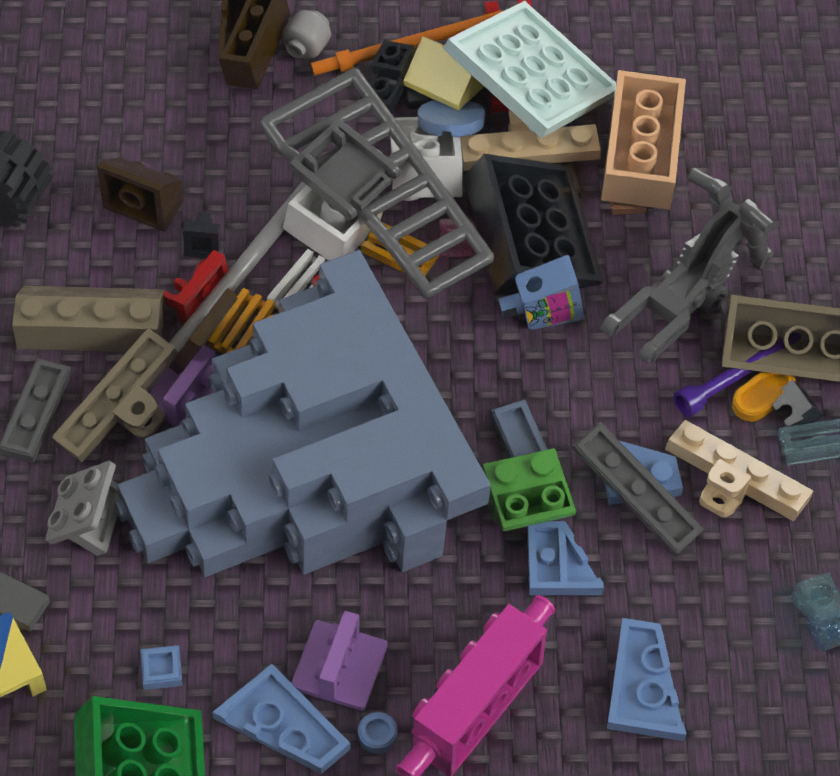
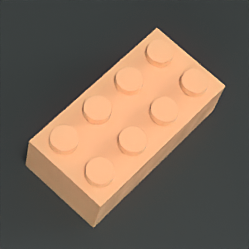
M618 70L602 201L670 210L676 183L686 79Z

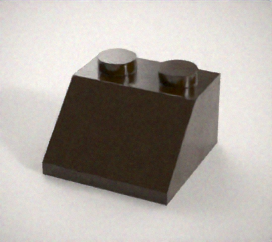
M121 157L100 161L97 165L104 209L163 232L166 231L184 202L181 180H178L169 173H160L147 168L140 162H131Z

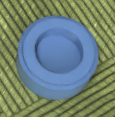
M373 712L366 715L358 726V739L361 746L366 751L374 754H382L392 749L397 741V725L394 719L382 712Z

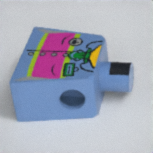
M569 255L517 274L515 281L518 293L498 299L504 319L524 314L528 328L532 330L585 319L579 285Z

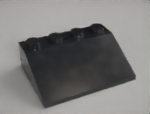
M484 153L465 174L463 179L477 232L494 254L493 262L487 265L494 294L509 296L518 293L515 281L517 274L566 255L570 257L579 288L601 285L604 281L577 190H575L571 167ZM569 187L570 194L565 195L561 193L560 189Z

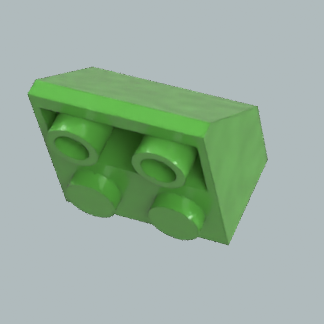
M555 448L483 464V472L491 484L487 506L491 518L502 531L576 515V509Z

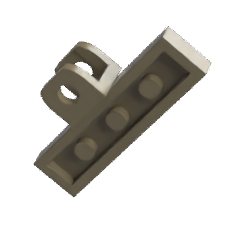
M147 328L52 436L53 440L82 463L117 422L140 439L145 440V438L152 436L164 423L165 416L155 399L145 390L178 354L176 348ZM152 417L151 423L148 426H144L146 422Z

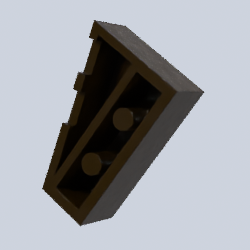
M222 0L218 59L227 85L258 90L281 39L283 29L291 16L287 0Z

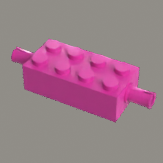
M540 595L535 596L533 602L524 613L508 604L501 614L495 612L489 618L483 629L485 633L477 642L472 640L465 647L460 656L461 662L454 671L451 669L446 670L437 683L436 688L438 690L430 700L428 698L422 699L415 708L412 715L414 718V728L412 730L413 748L401 763L395 767L399 776H421L430 764L446 775L453 776L543 664L547 629L543 625L555 613V607L548 599Z

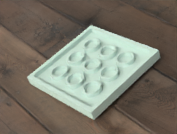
M526 1L449 38L443 47L450 56L541 139L614 97L616 82Z

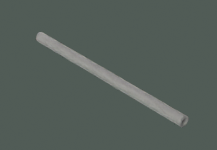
M304 182L299 184L169 343L176 348L178 353L227 288L234 292L282 234L288 203L306 186ZM170 363L145 390L146 392L150 393L169 368Z

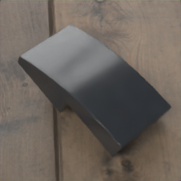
M384 40L370 64L373 75L369 84L390 113H393L404 90L403 80L414 57L415 47Z

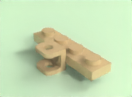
M510 109L508 132L460 137L463 171L470 170L484 153L546 163L600 159L601 150L596 124L561 127L541 139Z
M684 420L668 439L665 450L708 473L707 485L701 493L699 503L720 517H728L733 514L742 503L744 496L747 495L788 519L795 521L813 494V490L687 420ZM713 498H720L725 503L718 504L713 501Z

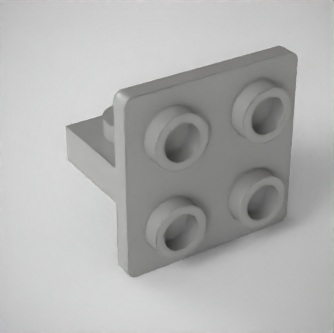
M111 461L101 463L66 476L61 481L58 487V499L54 511L48 519L49 528L45 541L55 544L70 539L96 556L107 553L118 516L114 501L119 499L118 483L112 480L116 467Z

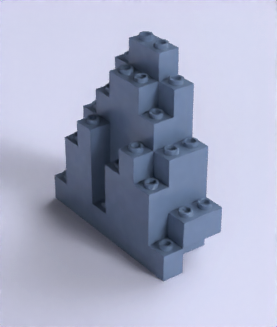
M360 250L320 264L319 280L316 281L315 287L280 299L279 314L253 323V339L249 340L250 345L212 359L213 374L209 375V382L214 393L185 403L186 419L182 420V425L145 438L146 453L142 455V460L147 473L117 484L119 499L114 501L120 520L122 522L128 520L132 530L128 531L134 550L136 553L142 551L147 563L186 549L192 566L199 565L204 577L285 546L290 562L292 564L298 563L303 575L382 543L388 559L391 562L396 560L401 572H405L443 556L447 520L488 504L491 484Z

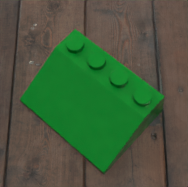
M92 696L74 714L76 776H205L201 710Z

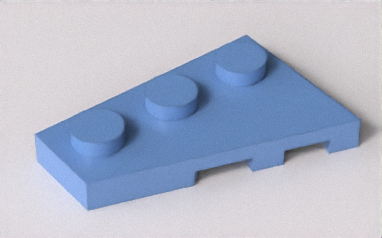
M622 618L607 729L685 741L686 731L679 712L678 696L673 686L670 662L661 624Z
M273 664L269 665L212 712L213 719L319 774L325 772L351 750L350 742Z

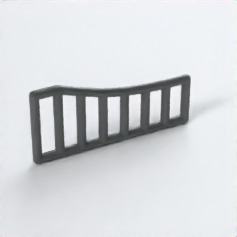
M350 69L262 117L259 120V127L277 153L291 162L300 154L297 151L298 149L314 141L338 118L347 123L372 110L381 124L361 134V136L369 143L374 144L390 135L400 150L387 157L397 166L409 161L418 173V176L373 200L362 211L356 208L355 210L357 216L383 244L423 298L427 299L493 262L494 254L359 69ZM352 84L362 96V99L285 140L276 127L278 124ZM338 147L316 159L318 169L340 148ZM428 187L438 201L390 229L376 216ZM446 213L457 227L410 255L398 242L399 239ZM466 240L476 255L435 279L428 281L418 266Z

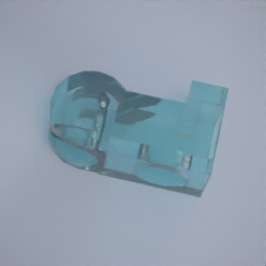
M827 572L797 583L790 597L796 608L801 609L817 646L823 652L839 647L840 594L830 573Z

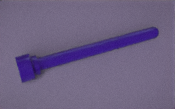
M790 333L788 336L789 345L801 340V333ZM782 337L776 340L772 347L760 350L745 362H754L785 348ZM729 368L701 386L687 385L674 393V403L685 417L690 418L702 411L707 398L751 373L753 370Z

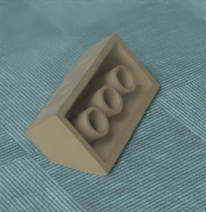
M23 286L15 298L12 322L17 349L127 352L147 328L162 337L165 312L163 293L166 289Z
M729 295L722 367L840 382V308ZM798 332L802 335L801 340L789 345L788 336L790 333ZM782 337L785 348L754 362H746V360L760 350L772 347L776 340Z

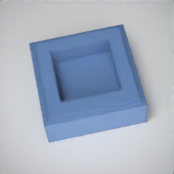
M179 645L140 649L144 690L183 686Z

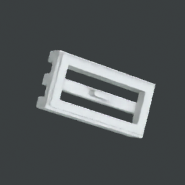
M307 249L267 296V300L274 301L275 309L279 310V300L285 294V297L303 291L308 282L318 272L319 265L325 263V258L320 255L316 258L314 252Z

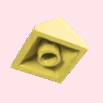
M423 36L403 80L404 86L459 111L484 86L443 49L445 45Z

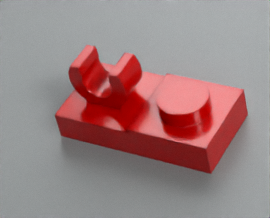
M213 250L205 260L198 263L193 277L188 283L180 278L174 280L175 289L180 292L179 294L173 295L167 291L163 293L166 305L176 308L179 322L185 324L228 272L225 255Z

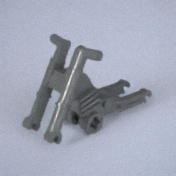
M695 167L691 170L687 180L709 192L713 212L712 218L700 234L684 244L685 248L682 249L678 261L670 271L667 270L662 275L659 286H645L616 313L610 314L600 327V330L608 336H611L613 333L616 335L646 307L666 320L669 324L651 341L647 342L638 354V358L647 364L650 361L655 362L658 356L688 329L690 314L696 308H700L711 315L724 302L729 289L723 283L729 279L733 266L736 264L735 260L739 257L732 250L742 236L747 238L748 243L746 247L749 248L750 262L760 269H763L766 259L772 258L774 251L767 247L766 241L767 233L773 229L775 222L763 213L750 199L744 201L740 207L733 203L727 183L713 178Z

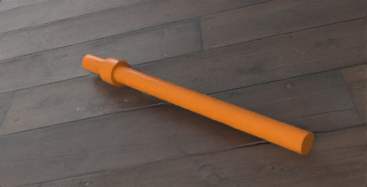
M503 10L395 39L392 42L412 45L417 48L423 36L436 42L446 40L503 12ZM382 43L352 52L346 49L336 52L334 57L312 62L310 64L313 75L316 76L337 69L343 72L353 69L355 64L373 60Z

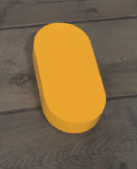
M760 372L734 393L732 401L734 413L740 419L749 422L762 419L775 409L772 404L783 393L781 388L792 379L796 382L795 376Z

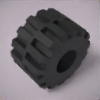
M0 130V226L9 227V225L17 227L21 226L22 222H26L50 183L52 174L50 173L49 163L43 160L44 156L37 149H34L25 139H21L7 130Z

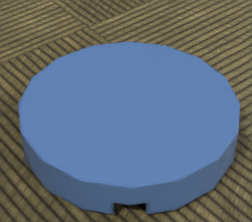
M436 100L427 102L418 109V126L426 133L434 136H442V131L451 132V136L454 137L472 135L480 131L485 123L484 108L472 101H468L459 111Z

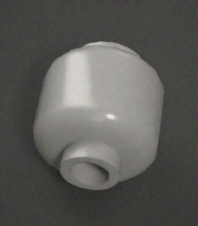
M315 10L299 11L292 17L282 32L286 51L297 59H314L321 53L331 37L329 21L323 14Z

